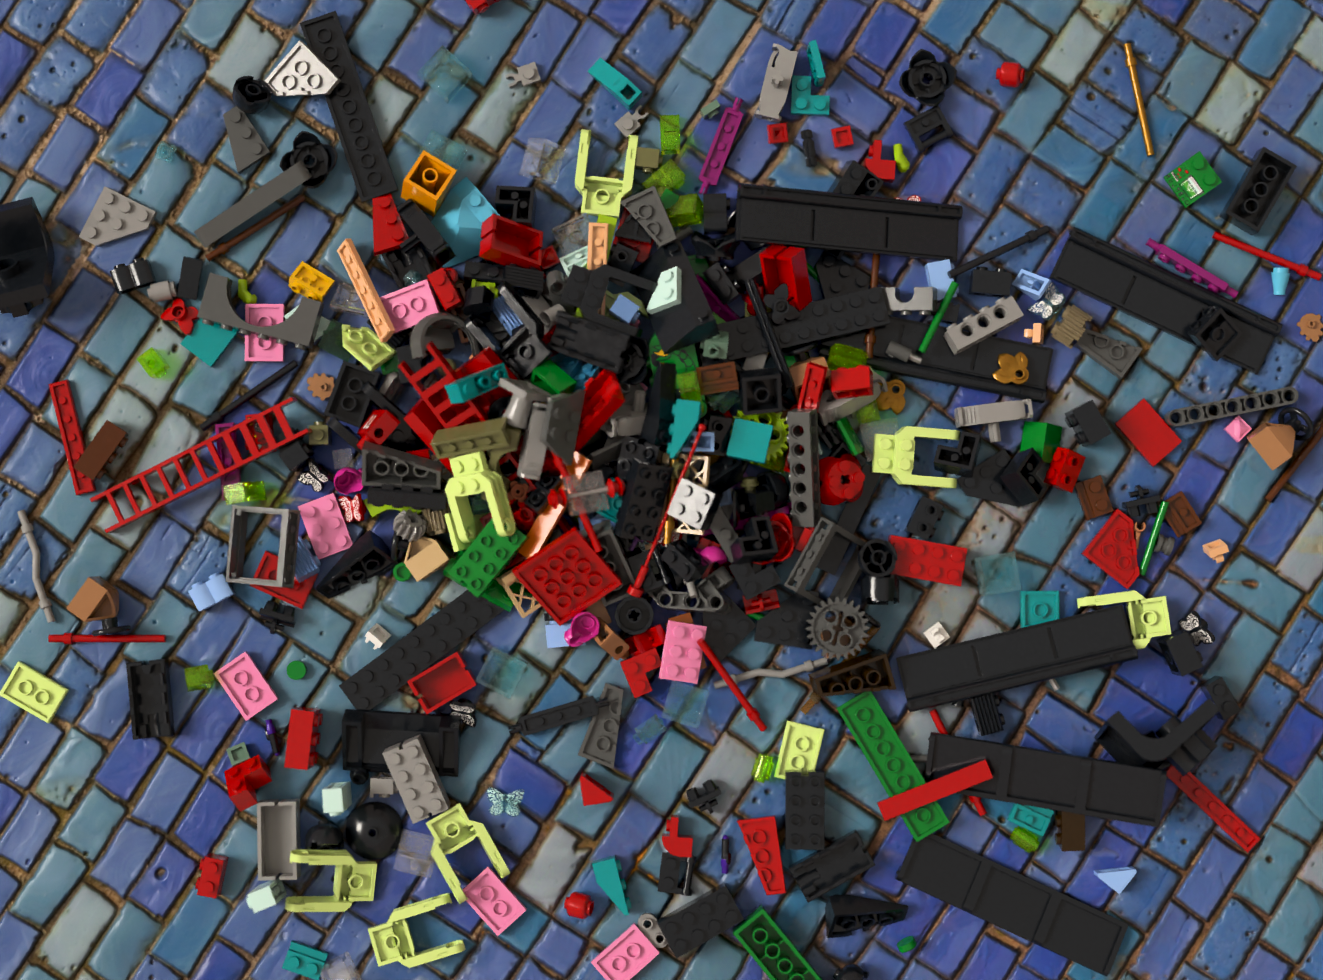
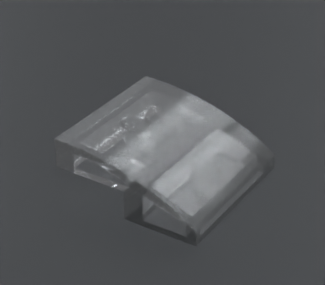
M897 417L860 424L867 462H871L873 459L874 434L894 435L899 430Z
M403 829L393 870L431 878L435 861L430 854L434 841L433 836Z

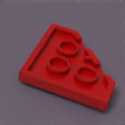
M1116 509L1081 554L1125 589H1129L1140 575L1137 563L1136 540L1134 539L1133 531L1134 523L1121 510Z

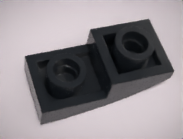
M183 257L177 297L197 300L203 259Z
M547 470L540 480L534 484L536 489L524 501L525 506L540 515L549 505L548 494H550L552 489L557 493L562 480Z

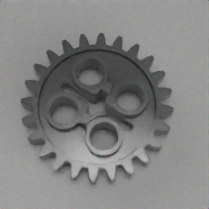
M838 596L835 597L834 602H832L830 597L827 598V604L820 601L822 607L814 606L816 613L809 612L813 618L806 620L811 624L810 627L805 628L811 631L807 635V638H813L810 645H817L815 648L816 652L822 649L821 656L829 653V659H832L833 655H836L837 660H840V655L847 659V653L855 656L854 649L861 651L859 644H866L862 638L869 637L868 634L864 633V630L870 629V627L864 626L868 619H862L865 611L858 612L860 605L853 607V600L847 604L845 597L841 602ZM828 611L835 613V619L832 622H828L825 618ZM842 611L843 615L839 624L842 627V631L837 632L836 644L832 645L835 635L833 625L837 626L839 613ZM847 616L854 618V624L850 627H847L844 623ZM823 630H829L831 633V637L827 641H823L820 637ZM842 635H848L850 638L849 643L845 646L840 644V637Z

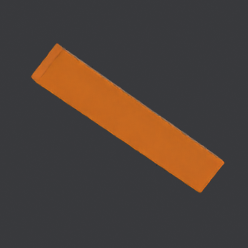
M574 451L572 466L566 465L576 489L592 463L590 459L578 451ZM560 476L559 479L562 480L559 488H563L568 495V489L562 476ZM558 504V508L554 509L553 506L548 505L538 515L527 535L529 539L518 552L526 558H530L543 549L566 507Z

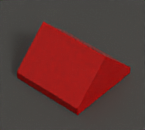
M584 771L582 772L579 779L584 806L611 802L613 800L614 794Z

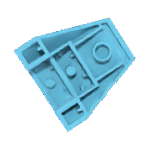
M467 177L450 190L431 221L456 255L444 264L443 268L452 267L479 256L480 241L483 240L481 238L482 222L493 214L499 215Z

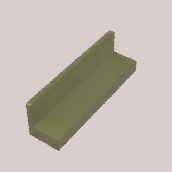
M497 418L437 430L430 444L437 459L506 447L511 442L505 430L508 418Z

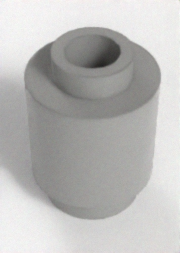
M167 280L152 283L150 288H147L149 299H153L154 303L170 300L177 296L174 281L169 282Z

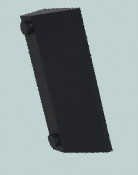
M680 240L661 247L631 272V274L657 283L661 272L676 266L681 269V303L650 314L647 312V307L653 292L636 287L664 355L719 335L715 317Z
M345 709L342 719L343 770L351 771L355 767H363L368 772L390 773L382 754L383 751L400 742L403 744L405 740L421 734L438 775L458 777L461 716Z

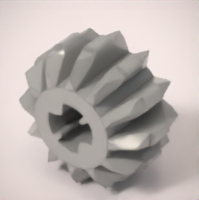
M410 509L408 511L402 510L394 519L393 530L403 540L407 539L409 542L412 540L418 541L426 531L427 522L423 520V516L417 514V511L414 513Z

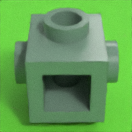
M719 331V335L700 341L703 357L726 359L729 332Z

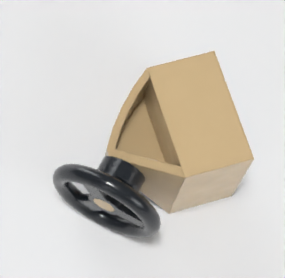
M394 531L391 559L393 561L397 560L400 550L407 551L404 564L417 582L425 580L450 561L451 556L440 540L421 536L418 541L412 540L409 542L407 539L403 540L401 536H397V532Z

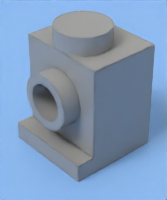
M373 776L370 778V798H374L376 794H379V797L389 798L390 794H398L399 791L393 777Z

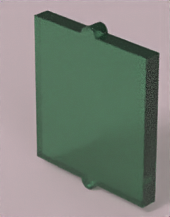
M331 319L326 331H323V336L317 347L348 362L351 353L343 347L342 323Z

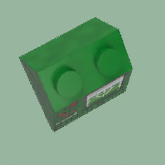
M1200 151L1163 177L1185 208L1222 183Z

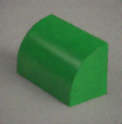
M551 360L534 368L531 377L532 384L553 396L560 393L571 394L577 384V381Z

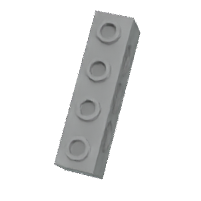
M1013 296L1007 299L1002 297L995 302L996 305L992 307L987 305L979 310V314L975 316L970 314L963 319L962 323L958 325L953 323L948 326L943 337L954 355L1019 322L1024 314ZM995 312L1001 313L1003 318H997ZM978 321H984L987 327H981ZM962 330H968L970 336H965Z

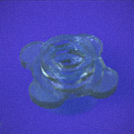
M161 141L158 144L155 157L158 160L163 159L167 163H171L177 148L175 145L170 146L166 142Z
M409 271L403 278L404 285L410 286L420 282L422 275L418 271Z

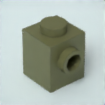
M637 147L635 169L642 170V173L645 174L658 172V166L662 167L663 155H660V149Z
M314 422V425H309V428L312 430L309 433V445L332 446V429L329 425H326V422Z

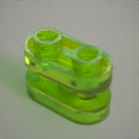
M834 344L830 348L827 365L830 371L840 367L854 368L858 365L866 366L868 357L861 349L843 344Z

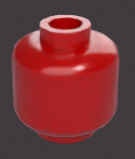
M1004 62L1001 68H997L996 79L999 80L1001 86L1017 88L1020 83L1023 84L1025 68H1022L1020 63Z
M573 892L570 897H566L564 908L567 909L569 916L586 919L593 912L594 901L588 894Z

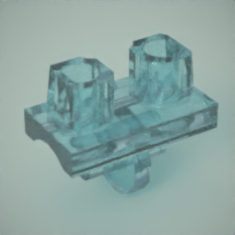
M655 714L635 728L636 733L633 735V738L639 745L643 742L647 744L664 733L667 728L664 726L663 720Z

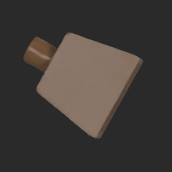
M599 617V633L593 639L615 660L620 658L623 660L627 659L630 655L628 650L630 646Z

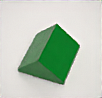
M1024 421L1020 452L1033 447L1044 463L1051 464L1057 447H1060L1062 427L1050 423Z

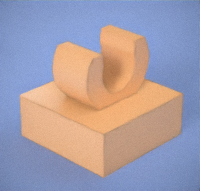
M1034 323L1033 329H1024V337L1033 338L1032 342L1034 344L1043 345L1044 325L1042 323Z
M1221 539L1202 545L1204 553L1213 560H1216V563L1223 562V554L1229 552L1227 544Z

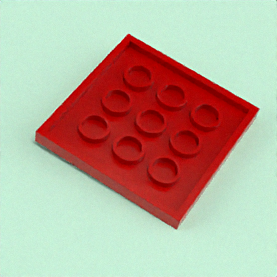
M573 527L512 569L517 579L559 626L622 585V580L598 552L595 553L593 546L576 527Z

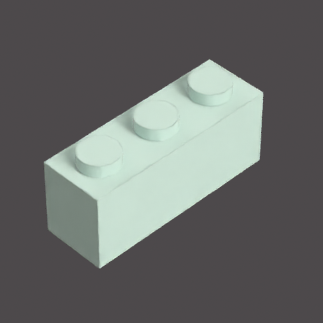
M350 781L330 783L322 789L324 813H329V816H338L352 805Z
M278 878L258 885L247 894L248 898L246 900L249 908L253 909L254 913L276 905L287 893L282 880Z

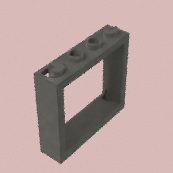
M232 505L225 582L294 588L300 510ZM248 512L282 515L276 580L243 577Z
M823 517L820 518L784 586L821 606L820 601L823 600L804 589L835 532L857 544V547L830 595L832 602L835 601L836 596H838L840 602L844 597L846 600L848 599L862 573L857 557L860 548L866 543Z

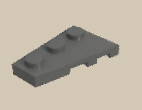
M235 106L223 114L239 174L271 154L245 112Z
M652 186L620 201L660 247L678 240L656 186Z
M1086 329L1080 339L1074 344L1075 347L1118 379L1125 375L1143 349L1138 346L1128 345L1121 340L1111 339L1106 335Z

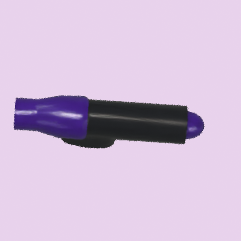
M272 719L265 720L266 738L271 743L273 754L279 756L281 751L276 729Z
M724 835L721 848L722 873L727 874L729 864L731 863V853H729L728 836Z

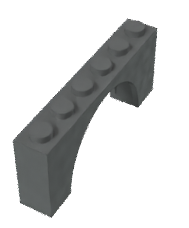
M209 273L197 315L199 319L203 320V324L213 326L214 323L221 325L220 328L232 331V328L238 329L240 334L250 336L251 333L257 334V338L269 341V338L276 339V343L285 346L288 343L295 344L294 348L306 351V348L312 349L324 308L322 302L302 297L296 311L285 321L268 327L254 326L241 319L233 306L231 298L232 280L225 276Z

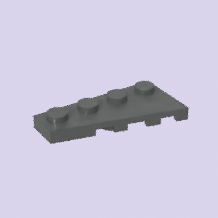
M605 683L599 700L608 698L609 701L602 702V704L609 702L610 705L599 708V714L592 717L578 755L614 769L624 689Z

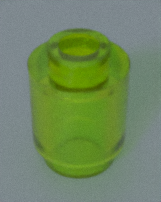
M762 753L758 754L751 775L754 776L753 780L764 783L765 780L770 779L774 757Z
M1016 826L1010 835L1013 843L1027 853L1035 852L1040 844L1038 841L1039 837L1024 827Z

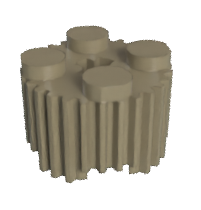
M1067 305L1062 312L1061 317L1063 319L1061 322H1055L1050 333L1053 334L1051 337L1072 349L1074 346L1073 340L1078 341L1086 330V321L1090 322L1093 317L1075 305Z
M447 504L446 509L441 511H433L430 508L421 510L423 520L427 522L425 531L427 537L449 533L444 514L451 513L449 504Z

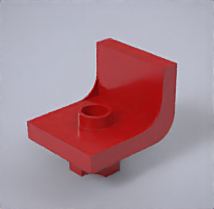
M489 346L454 371L459 378H463L503 363V361ZM505 365L509 379L518 380L517 377L511 372V370ZM498 386L474 398L488 415L489 408L495 400L503 396H512L513 393ZM445 387L432 395L437 404L449 398ZM421 397L403 419L435 454L430 443L436 431L445 428ZM467 401L455 403L443 412L451 420L469 408L470 405ZM475 413L457 426L482 421ZM450 457L439 459L453 475L449 461Z

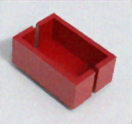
M496 214L491 215L482 222L481 238L483 240L480 241L479 257L504 266L506 264H517L523 268H538L541 266L542 250L540 248H542L543 243L542 231Z
M770 245L759 254L766 295H774V290L782 283H785L788 287L787 301L798 311L812 302L804 248Z
M460 651L455 652L407 681L415 696L422 693L423 697L418 699L426 715L479 684L472 671L465 669L468 664Z
M301 706L291 709L284 768L308 770L314 766V763L317 764L319 753L316 752V745L320 744L321 733H318L319 725H322L323 714H320L321 709Z

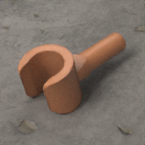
M1137 522L1134 523L1133 531L1135 532L1137 549L1139 548L1141 532L1146 528L1144 522L1141 525V530L1137 528Z

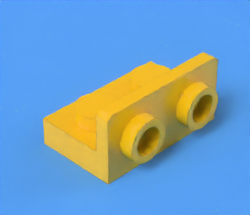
M302 261L290 276L288 286L295 293H300L308 299L323 303L324 297L334 285L335 280Z

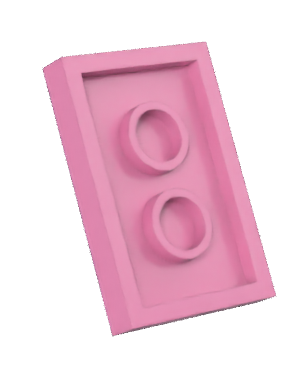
M429 279L380 297L396 330L393 334L414 327L421 319L430 314L441 313Z
M245 304V322L251 325L268 327L285 321L284 304ZM257 334L245 335L246 362H284L285 345L276 343V339L269 338V341L259 339Z
M335 493L298 506L311 544L319 560L347 550L353 545V540Z
M668 620L659 678L694 684L698 683L703 651L697 644V641L701 638L705 640L707 626Z
M247 651L213 673L245 721L279 699Z
M489 866L462 889L468 898L466 900L468 904L497 936L527 910Z
M633 923L598 954L591 963L606 980H630L652 961L660 951L650 942L639 927Z

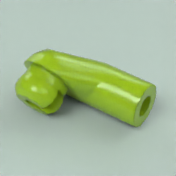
M895 144L893 152L899 172L905 173L909 169L910 163L903 153L902 144Z
M238 279V297L245 304H256L257 296L248 291V280Z

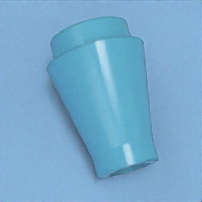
M1273 267L1271 277L1274 295H1285L1291 274L1289 273V268Z

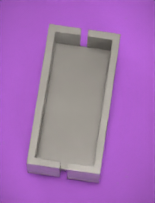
M421 734L405 740L403 744L400 742L383 751V757L413 824L429 818L431 813L433 816L449 809L451 802Z
M266 799L258 801V881L276 880L278 878L279 880H297L301 877V863L289 862L290 851L301 849L300 799H282L280 801L279 799Z

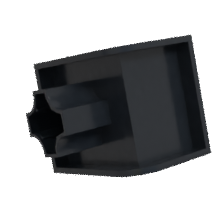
M33 197L0 205V311L2 314L12 313L13 318L28 315L32 308L43 304L44 298L49 297L55 256L52 241Z
M1208 698L1183 722L1176 715L1170 718L1155 732L1159 737L1157 739L1148 738L1139 733L1117 711L1104 723L1094 738L1116 762L1158 769L1168 760L1184 777L1218 746L1202 728L1220 709Z

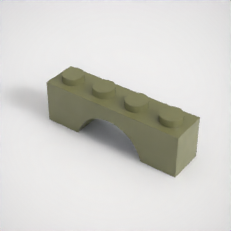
M510 424L505 426L511 441L509 446L490 449L487 453V456H490L489 463H487L488 468L502 476L506 494L509 492L511 480L506 478L500 469V457L507 452L517 450L523 428ZM482 492L481 499L487 501L485 492Z

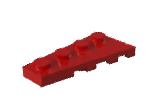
M776 815L737 820L751 853L752 860L758 870V875L766 895L786 893Z

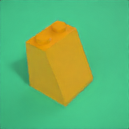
M423 150L403 180L401 198L406 201L412 199L421 210L434 217L444 202L457 170Z

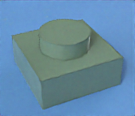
M716 99L700 109L702 118L705 120L706 118L712 119L717 116L721 105Z
M245 742L226 749L232 767L251 758Z

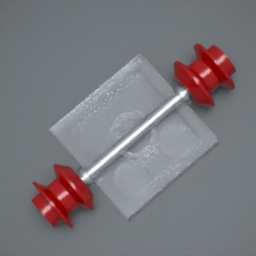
M602 470L563 477L565 491L563 488H559L556 493L552 489L550 494H548V502L554 509L558 508V504L566 507L568 502L570 516L610 509L607 494L611 498L615 497V493L618 496H622L623 492H625V483L619 477H616L615 482L607 479L605 485Z

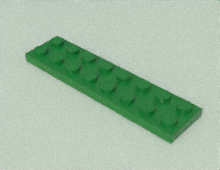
M871 691L862 692L836 708L889 797L926 783ZM937 800L900 815L916 842L950 823Z

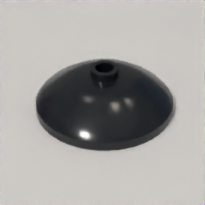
M374 801L360 805L351 813L347 820L345 832L349 846L357 855L370 860H379L388 857L399 847L403 838L404 828L402 819L394 808L386 803ZM370 829H374L376 831L375 836L370 835Z

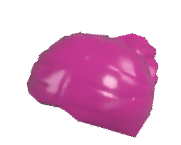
M345 467L338 470L334 475V486L339 493L348 495L361 491L366 487L362 486V468L356 470Z
M708 546L704 549L693 548L709 565L714 562L721 565L728 561L724 550L717 546Z
M590 612L576 614L570 629L564 633L566 643L571 647H578L593 639L599 633V620Z

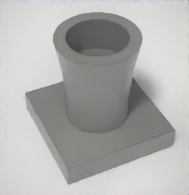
M500 377L498 383L499 386L513 393L502 418L507 417V424L518 428H527L533 401L547 403V397L553 396L528 381Z

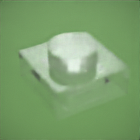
M352 448L332 451L335 470L355 467Z

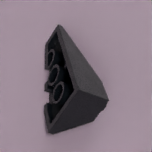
M658 362L640 437L654 445H668L672 440V435H669L670 424H674L675 416H672V406L677 402L676 364Z
M369 530L353 543L317 585L316 590L330 599L350 590L351 586L368 582L367 579L371 577L385 575L399 562L398 560L393 561L391 559V550L385 542Z

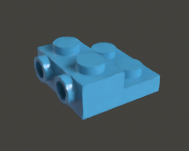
M573 357L564 358L562 362L557 363L558 367L577 381L573 392H576L578 389L585 390L584 384L590 377L596 378L599 374L598 366L590 363L583 364V361Z

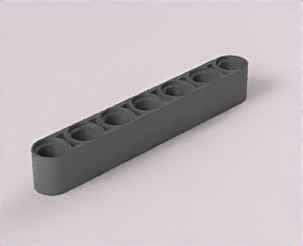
M300 160L194 231V233L206 248L311 178V173L303 161Z
M1286 387L1168 411L1164 415V421L1169 427H1178L1293 404L1298 400L1299 394L1295 388ZM1285 392H1288L1290 394L1289 401L1285 400L1284 398ZM1266 395H1269L1272 399L1270 405L1265 402ZM1247 399H1251L1253 402L1251 409L1246 405ZM1229 402L1234 405L1233 412H1230L1227 408ZM1210 406H1213L1216 410L1214 416L1209 414ZM1191 410H1195L1197 413L1195 420L1190 417ZM1173 413L1178 416L1177 423H1173L1171 420Z

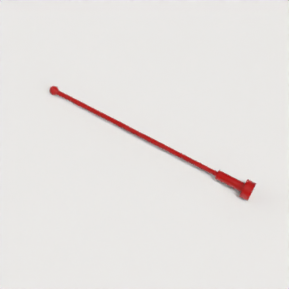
M699 424L698 426L699 431L645 564L641 566L635 583L630 584L627 593L634 597H642L644 589L641 586L649 569L648 564L668 518V509L681 478L685 476L701 434L706 429L705 424Z

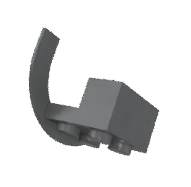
M451 313L430 314L421 319L409 333L412 359H424L426 355H432L426 348L427 344L431 341L441 354H448L455 349L452 333L459 328L463 330L469 339L473 357L483 351V347L465 326V319Z

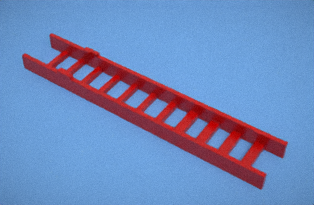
M432 341L427 344L426 348L435 359L414 373L405 360L398 365L445 429L456 427L475 413L481 421L488 420V415L475 398L467 401L470 405L469 408L451 420L443 412L453 405L450 399L447 398L440 404H437L432 398V395L445 387V385L460 379ZM441 366L447 375L426 389L420 382V379ZM515 451L507 452L505 456L500 458V465L510 459L518 469L519 457ZM517 471L506 478L511 481L518 477ZM524 478L529 484L526 494L532 490L534 491L536 489L534 484L537 481ZM508 499L512 514H514V512L519 510L513 504L517 499ZM561 516L558 524L566 533L571 527L564 517ZM523 523L518 524L523 530L529 533V530L524 528Z
M290 397L90 498L91 502H97L107 497L119 523L105 529V532L112 533L311 433V428H306L294 434L282 408L296 402L297 398ZM272 413L275 414L286 439L278 443L265 418ZM256 421L269 445V448L261 452L248 425ZM238 430L241 431L252 454L251 457L243 460L231 435ZM222 438L235 462V465L227 469L214 445V442ZM206 446L219 470V473L209 478L196 453ZM189 455L192 456L203 481L191 486L179 461ZM173 463L186 488L177 494H174L163 471V468ZM155 472L158 473L169 498L159 503L146 479L147 476ZM140 481L152 504L151 507L141 511L129 486L131 484L135 485ZM123 488L135 511V515L124 519L113 496V493Z

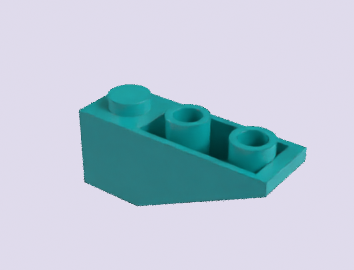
M599 58L587 71L628 110L642 98V91L602 58Z
M500 363L445 385L451 404L462 403L498 387L500 377L509 378L504 363Z
M677 399L676 404L672 406V416H675L674 424H670L669 435H672V442L668 443L667 454L670 455L671 460L677 459L700 424L702 408L700 401Z
M614 855L594 860L592 866L597 884L625 916L629 915V909H632L630 898L625 897L624 890H627L625 879L620 877L619 872L622 871L620 859L616 860Z

